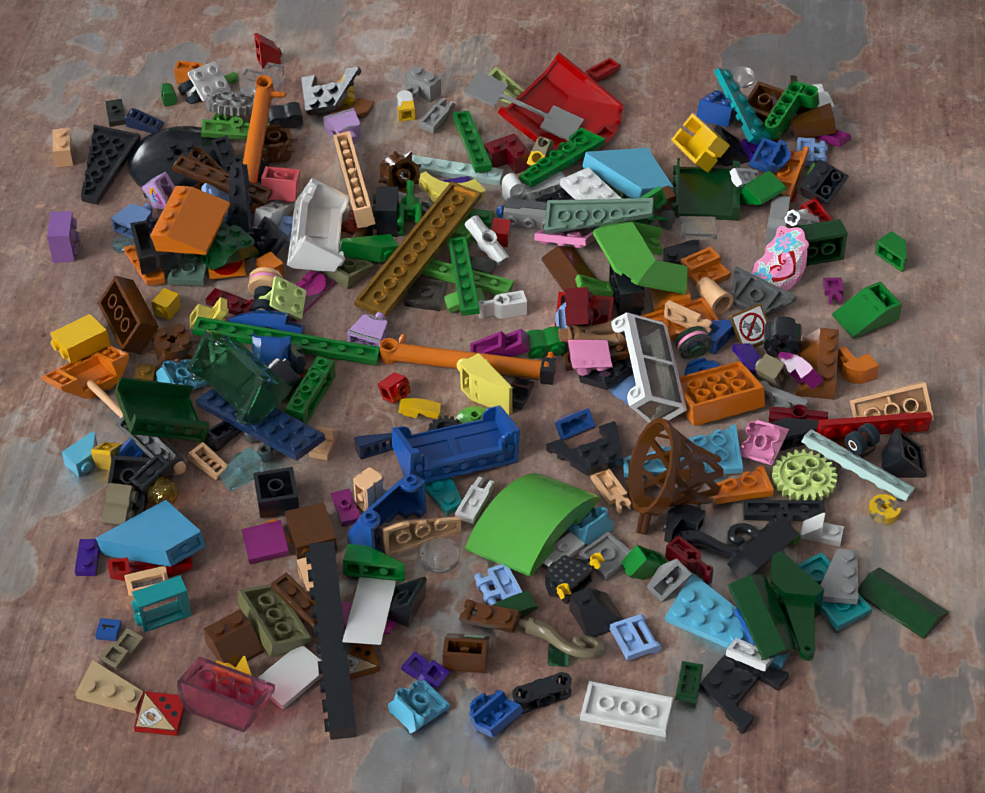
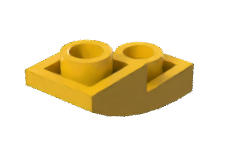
M419 398L401 399L398 412L406 417L415 419L420 413L427 418L437 420L440 414L441 403Z

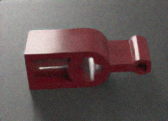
M679 535L666 545L665 558L668 561L678 559L691 573L698 575L706 584L712 583L714 569L711 565H707L701 560L699 550Z

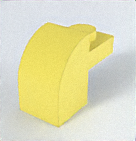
M220 297L212 309L198 304L190 314V329H193L197 316L225 321L229 310L227 308V299Z

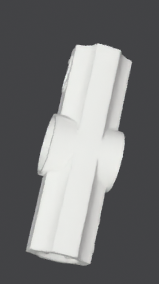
M808 209L788 211L785 221L787 224L795 227L819 223V218L809 213Z
M473 216L465 223L466 228L476 239L478 249L485 252L491 260L497 261L496 266H501L509 259L508 254L497 241L496 233L489 230L479 216Z

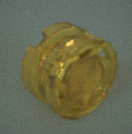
M167 478L157 479L154 482V487L150 486L148 490V500L156 505L167 500L172 505L178 497L179 488Z

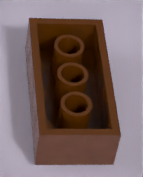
M114 276L97 304L121 350L141 355L159 326L134 280Z

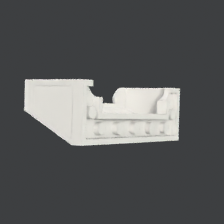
M311 178L295 201L288 266L294 269L334 272L338 266H342L345 257L344 252H339L342 214H346L350 207L348 195Z

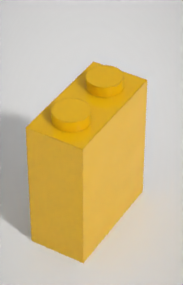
M90 314L50 333L52 337L50 342L55 351L58 350L61 357L67 359L71 364L111 345L107 330Z

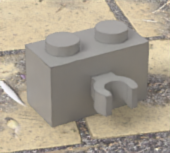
M414 66L405 73V89L413 94L414 99L419 96L432 102L441 95V78Z

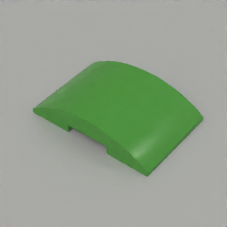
M539 473L524 475L505 487L489 504L475 525L465 549L531 577L554 551L553 544L572 523L579 524L601 500V497Z

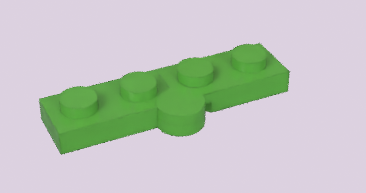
M237 116L232 117L230 121L202 119L201 137L220 138L227 135L229 139L247 140L250 123L243 124V120Z

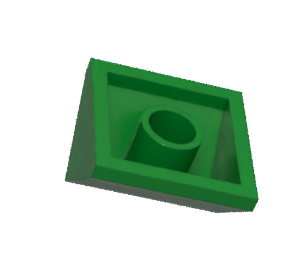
M767 171L743 185L740 204L762 205L787 190V188L773 173Z

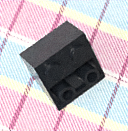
M819 159L800 184L801 195L809 200L817 198L821 204H829L847 181L849 175Z

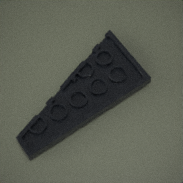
M99 125L93 126L94 131L88 153L87 170H85V181L83 182L81 200L83 202L99 204L128 160L133 149L141 140L140 134Z

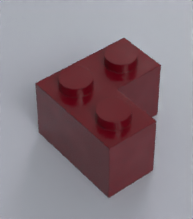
M515 133L484 143L492 168L508 164L511 170L517 174L526 171L530 167L527 164L530 152Z
M588 287L565 288L566 326L591 325V321H594V310L590 309V302H593V292L589 291Z

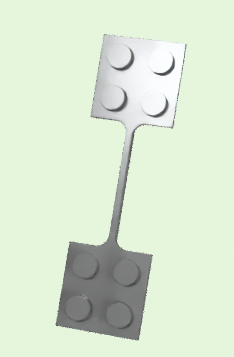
M480 71L477 72L464 91L465 94L493 107L499 99H506L544 118L540 126L541 129L567 141L569 136L576 132L584 119L556 106H553L550 112L546 114L505 95L504 91L508 84Z

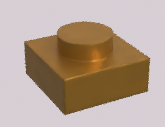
M138 364L134 379L155 381L157 365Z

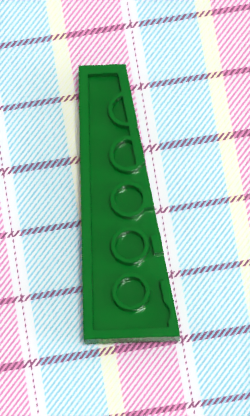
M581 127L569 136V140L566 143H560L557 150H551L548 157L541 158L536 164H533L519 175V180L521 183L532 188L584 158L586 152L596 151L606 145V139Z

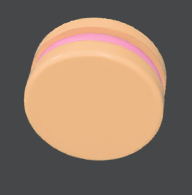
M257 268L250 273L248 289L254 295L257 287L268 286L272 288L274 277L279 276L283 278V276L272 268Z

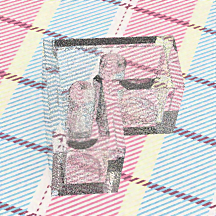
M268 62L262 72L246 69L240 77L242 93L248 92L255 96V81L261 75L271 77L274 90L279 91L285 82L284 66Z

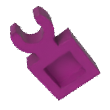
M823 278L824 295L829 296L828 304L832 305V300L835 299L841 305L844 291L842 278Z

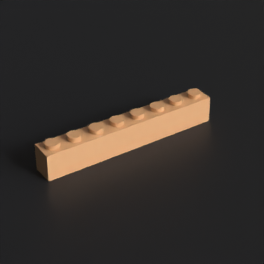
M350 131L335 134L333 138L357 227H368L375 224Z

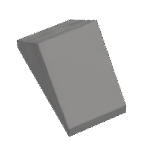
M675 559L658 567L647 588L662 602L692 573L678 559Z

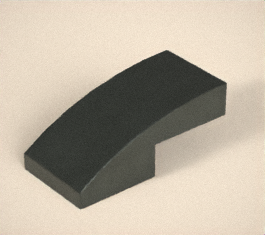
M469 256L472 270L492 275L497 261Z

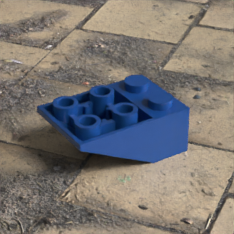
M714 90L699 100L696 116L705 122L729 127L732 125L737 112L731 108L730 104L732 101L723 94L724 92Z

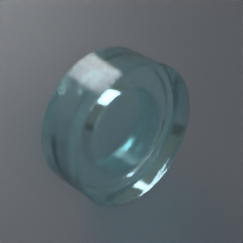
M124 236L117 237L112 241L113 250L117 253H125L124 247L131 246L129 238Z

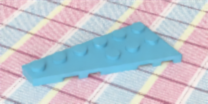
M736 424L730 425L729 429L722 431L720 429L714 430L712 434L706 436L697 435L688 438L701 448L719 455L722 460L717 463L724 468V474L743 473ZM661 446V448L664 451L671 450V446L664 448V446ZM653 451V452L647 453V455L654 454V453H656V452ZM631 456L623 458L624 478H628ZM660 458L645 461L643 467L655 477L667 470ZM703 462L705 465L704 470L707 474L715 471L706 462Z
M692 573L666 614L665 622L726 648L729 647L735 638L752 644L738 617L734 614L736 607ZM789 653L774 657L769 666L781 670Z

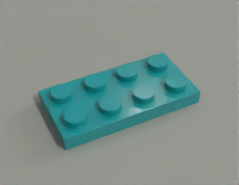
M821 552L797 565L821 585L831 562ZM858 593L857 604L822 602L821 613L839 631L870 615L872 608Z

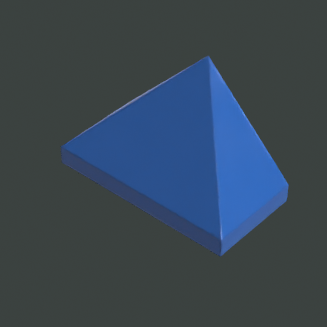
M589 408L564 415L554 422L559 437L563 440L595 426Z

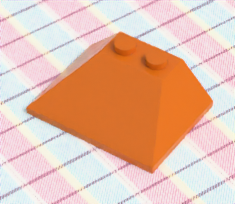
M109 345L73 364L68 363L41 376L43 381L64 392L85 399H92L97 395L87 386V382L92 380L104 391L114 388L124 373L129 355Z

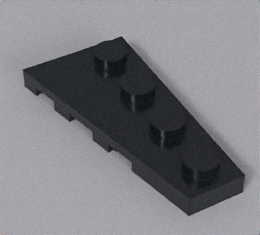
M242 163L230 164V207L228 209L227 224L239 226L246 233L252 232L250 227L254 217L253 213H250L249 206L252 200L248 194V188L250 187L247 164Z

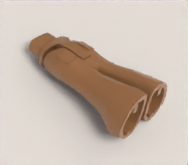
M612 318L603 324L567 326L566 329L558 330L560 342L567 343L568 340L608 339L609 344L625 341V337L622 333H616L612 329L611 321L616 318Z

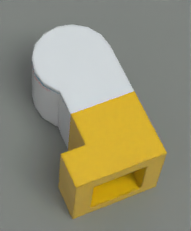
M406 90L398 92L397 109L399 122L415 120V106L411 92Z

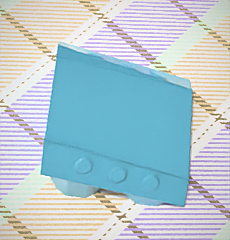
M183 359L177 364L173 361H164L162 367L156 372V381L190 385L193 386V389L207 385V381L195 360Z
M594 506L579 524L572 523L568 530L586 545H590L606 532H612L615 523L609 518L607 508H596Z
M425 680L412 683L410 689H397L394 700L388 703L389 713L393 714L409 730V733L417 731L450 708V704Z

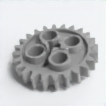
M242 91L215 92V94L207 96L206 108L213 113H223L225 116L228 114L231 116H246V114H252L255 96L248 92L242 93Z

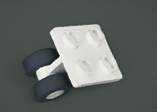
M215 61L189 71L187 74L190 80L178 87L181 95L187 94L188 98L185 101L189 104H194L201 100L204 102L207 96L215 94V92L220 93V91L231 90Z

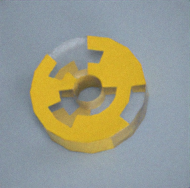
M879 494L870 500L868 512L873 520L889 524L899 518L901 504L891 495Z

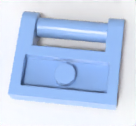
M643 614L610 624V631L627 661L650 653L657 654L662 650V646L655 640L648 628L647 620ZM635 626L639 627L648 644L644 645Z

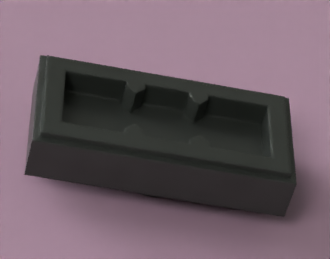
M122 99L105 101L109 126L126 124Z

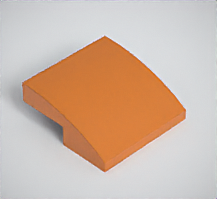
M711 246L682 258L680 261L682 265L688 266L687 275L695 286L703 277H709L718 284L729 279L731 276L730 271L720 262L721 256Z
M688 283L685 294L649 288L654 312L665 309V304L668 300L677 304L691 303Z

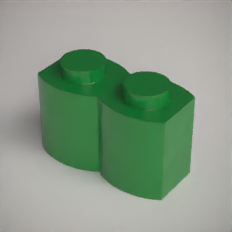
M553 326L544 330L527 331L526 333L530 339L529 358L540 359L547 356L548 352H553V356L565 353L566 342H560L558 330L561 327Z

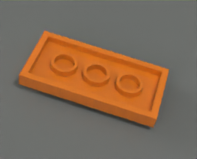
M704 297L692 300L690 304H679L701 314V319L719 320ZM665 309L642 315V317L663 322L668 328L670 341L679 339L683 335L692 332V330L664 318ZM636 318V323L643 334L659 325L655 322Z

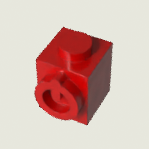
M393 372L377 383L382 399L393 404L406 398L411 393L407 377Z

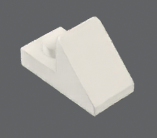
M825 513L803 521L800 539L840 547L844 526L824 523Z

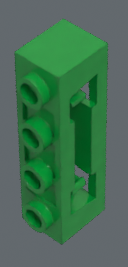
M320 356L315 358L285 408L286 414L308 424L336 377L334 360Z

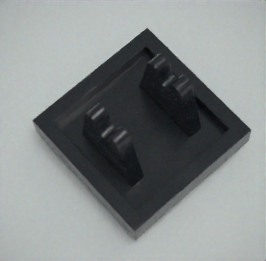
M266 216L263 217L257 227H250L252 232H247L255 240L254 246L259 251L258 258L269 252L276 256L289 238L285 232Z

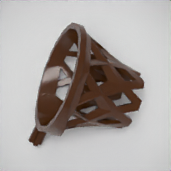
M656 418L646 425L638 437L629 465L627 479L628 496L632 508L640 513L636 533L644 535L648 534L651 516L661 515L668 507L683 504L708 505L712 503V499L709 497L718 495L721 488L713 479L723 477L724 468L717 463L722 460L719 455L696 445L676 430L668 420L663 418ZM665 430L668 435H664V434H660V433ZM656 436L669 439L671 450L664 451L655 440ZM650 446H652L656 453L647 455ZM660 458L667 470L656 477L643 468L645 461ZM703 462H706L715 471L707 474L704 470L705 465ZM643 474L649 479V481L645 483L643 482ZM705 483L711 488L703 492H696L699 491L700 485ZM656 485L662 488L657 498L645 495L646 490Z

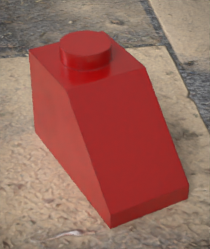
M254 33L256 57L261 68L264 69L281 64L280 57H282L280 47L277 48L274 41Z

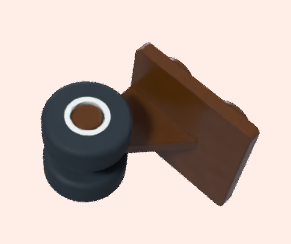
M865 423L858 428V432L852 431L844 438H831L830 440L846 448L851 453L864 458L876 449V444L880 441V434L874 425Z

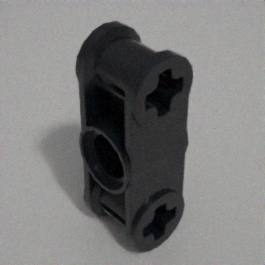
M559 672L517 686L512 692L513 701L522 706L524 712L521 714H525L529 711L566 700L572 693L570 687L572 678L565 672Z

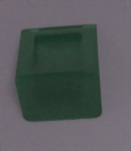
M549 643L548 666L568 667L569 654Z

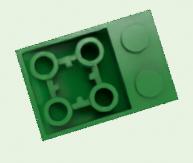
M879 281L862 289L833 312L832 316L854 339L899 320L902 303Z

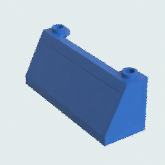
M501 405L486 409L481 420L412 435L410 429L406 426L392 428V447L403 475H416L425 480V483L518 462L520 429Z

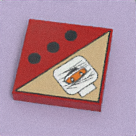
M144 691L134 731L178 736L187 697L185 695Z

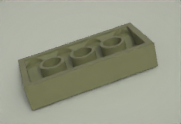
M345 257L342 266H338L334 272H320L346 289H349L361 281L374 268V264L367 260Z
M271 584L239 590L237 604L251 622L258 639L270 658L286 654L311 641V636L296 612L271 588Z

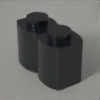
M290 102L283 106H270L268 123L270 125L279 124L284 129L297 128L304 125L300 104L298 102Z

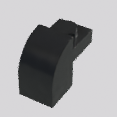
M689 504L672 507L668 511L667 522L663 528V532H665L664 541L670 543L673 540V536H678L680 531H700L705 524L706 511Z

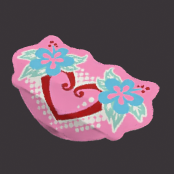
M780 226L777 229L775 238L767 244L764 256L755 262L751 274L785 291L795 286L801 279L807 262L809 243L805 239L804 231L801 228L788 229L787 227Z

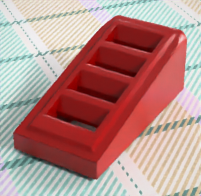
M817 198L802 204L800 210L808 209V212L813 215L817 213L819 219L823 218L819 222L833 220Z

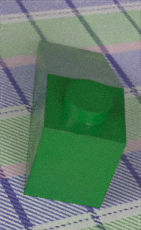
M391 234L340 239L339 252H344V257L386 262L398 248V244Z
M348 544L343 558V575L404 582L405 564L369 546Z

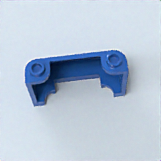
M413 474L406 475L361 514L347 532L348 543L369 546L380 551L377 547L379 538L375 536L378 526L389 523L398 514L405 519L409 517V514H417L421 518L427 512L425 480Z

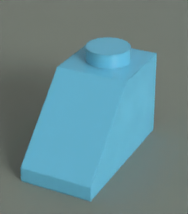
M93 431L62 451L64 465L78 477H81L95 467L91 449L96 447L98 443L96 434Z

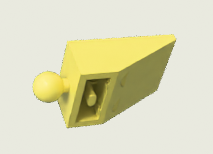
M479 353L468 359L461 358L457 362V369L460 371L461 390L474 402L487 407L501 405L508 415L512 414V387L490 365L489 361L484 359Z

